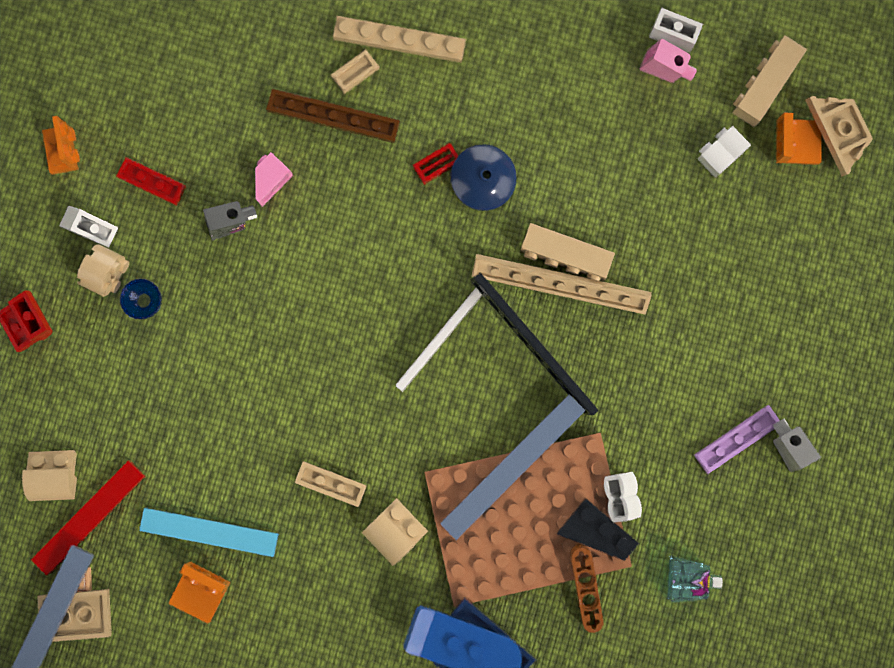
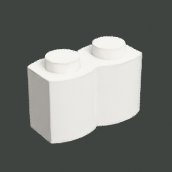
M733 126L729 130L723 128L715 136L716 142L713 144L708 142L699 151L701 155L698 160L715 178L751 146Z
M633 472L615 474L604 478V490L609 499L608 512L612 522L628 521L641 517L642 507L636 495L638 485Z

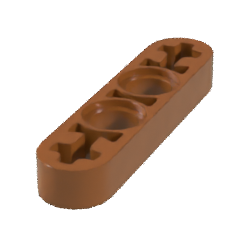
M578 544L571 549L570 560L579 611L584 628L588 632L595 633L603 627V616L593 558L587 546ZM580 551H583L585 555L583 556L585 566H581L577 557ZM584 572L591 575L587 583L579 581V576ZM587 594L595 596L594 602L591 604H584L582 599ZM588 611H592L596 619L593 625L589 623L590 614Z

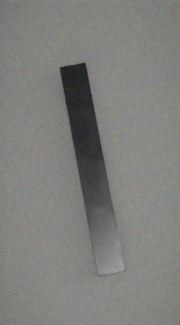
M480 272L471 278L470 282L555 381L586 410L584 414L594 415L599 411Z

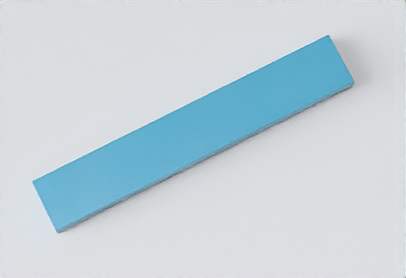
M144 508L139 530L271 557L275 555L279 535L278 533L150 508Z

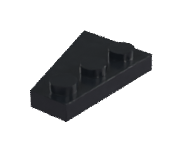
M584 498L556 533L623 561L629 557L639 544L586 498Z

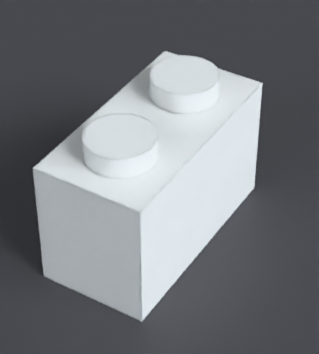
M661 8L649 37L657 41L664 39L681 50L690 53L703 24Z

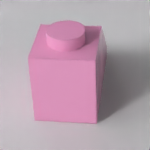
M272 153L261 157L257 162L258 166L255 168L256 200L262 207L293 176L291 171Z

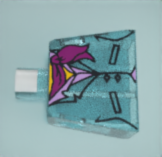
M669 555L667 599L669 601L704 600L709 598V588H722V576L711 575L709 565Z

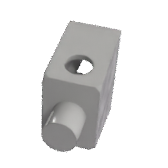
M785 418L773 424L774 429L779 435L773 442L790 472L800 470L821 458L799 426L791 430Z

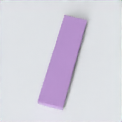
M767 405L694 454L706 474H709L774 430L773 424L780 420L771 407Z

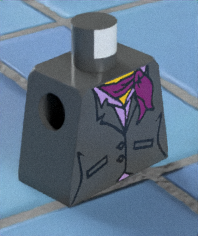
M239 201L203 209L205 222L212 241L245 230V221L257 218L253 205L241 208Z

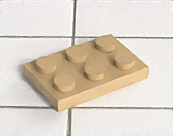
M109 589L76 592L52 642L112 636ZM48 594L38 596V613Z

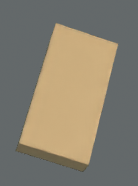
M364 50L332 73L331 77L345 94L376 72L379 66L368 51Z

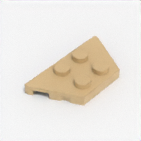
M816 96L806 99L805 101L841 176L849 174L855 161L860 159L864 148L868 147L873 139L854 99L839 100L831 97L819 99Z

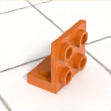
M783 113L777 119L776 163L819 165L822 153V134L816 121L793 119V113Z
M52 116L54 128L42 130L49 173L53 175L78 170L77 162H80V157L73 142L76 141L75 131L58 116Z
M190 561L184 564L180 572L183 575L169 604L205 623H210L231 582Z

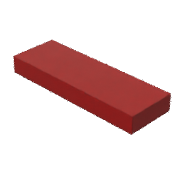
M125 157L116 175L118 179L177 206L186 189L184 184Z

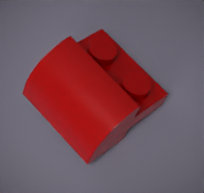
M23 291L8 301L9 305L0 310V323L16 352H22L37 341L45 340L53 332L31 291Z

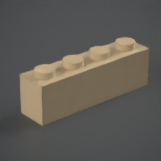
M784 36L780 42L775 40L769 49L771 55L768 59L764 57L757 67L760 72L756 77L752 75L745 85L748 88L744 95L740 93L733 105L737 107L733 114L755 127L761 121L807 49L787 36Z
M532 223L529 225L520 250L526 258L532 260L539 258L545 260V264L557 268L559 265L565 267V271L574 275L581 273L587 275V278L596 281H604L607 278L615 255L614 252Z

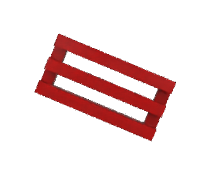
M448 143L413 164V168L425 185L452 169L455 160L425 177L426 173L453 157L456 160L458 154L451 143ZM448 150L451 152L425 169H420L421 166Z

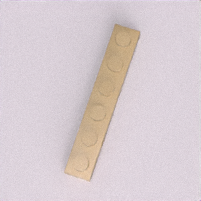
M337 16L333 39L460 63H462L466 39L341 16Z

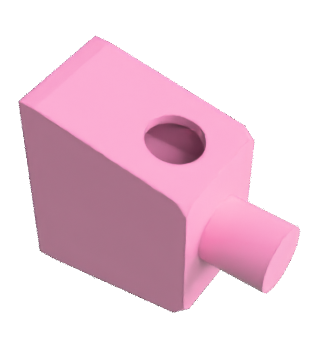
M660 39L647 50L640 67L641 71L669 82H674L680 77L691 81L697 71L696 68L688 65L690 54L664 39Z

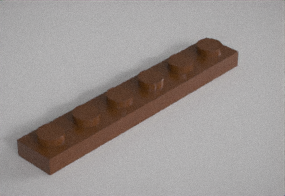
M276 89L271 90L266 109L270 113L395 143L400 126V120Z

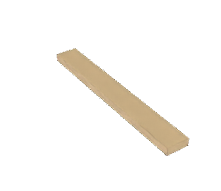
M476 254L472 277L481 272L490 281L645 315L651 299V292L479 254Z

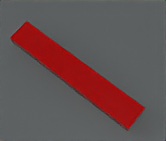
M130 460L127 461L50 539L31 561L46 576L50 575L66 558L71 546H78L146 476Z

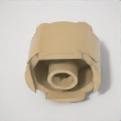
M97 244L92 248L95 252L91 256L86 255L77 274V278L81 279V281L77 283L104 297L110 292H117L121 284L119 278L127 270L129 261L125 260L124 256Z

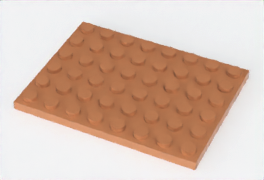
M601 433L553 443L457 540L440 523L510 453L425 472L454 607L458 606L464 598L474 603L574 580L570 551L575 545L580 543L556 533L584 498L610 518L608 512L609 499L604 490V478L611 475ZM615 522L623 529L622 522ZM588 547L592 554L595 575L632 567L630 556L623 561ZM580 551L579 556H577L581 566H585L583 551ZM584 572L579 576V579L589 577L591 575L587 572Z

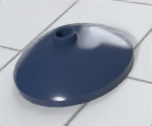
M480 144L467 148L457 157L452 166L451 185L453 191L464 205L474 210L488 211L500 207L508 201L516 186V170L512 160L504 151L492 145ZM488 172L490 174L489 179H485L482 173Z

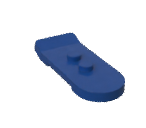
M423 606L416 608L403 645V649L409 654L420 656L450 668H520L522 662L520 649L510 637Z

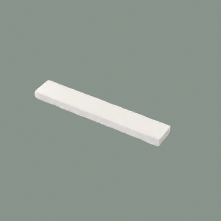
M476 288L397 382L396 387L402 392L482 297V294Z

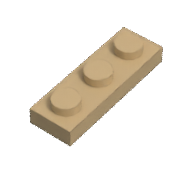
M304 461L295 480L296 484L359 507L367 487L365 484Z

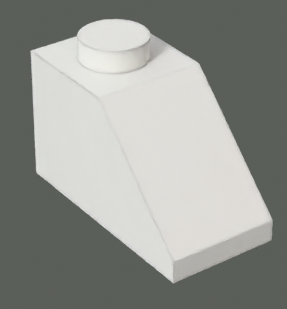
M68 206L59 225L108 248L118 227L71 206Z

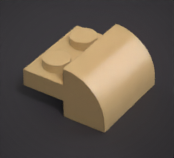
M74 450L29 452L27 469L23 470L22 473L23 491L27 500L75 499L77 477L74 473L77 453Z
M395 499L362 534L392 565H395L415 546L428 530L398 499Z

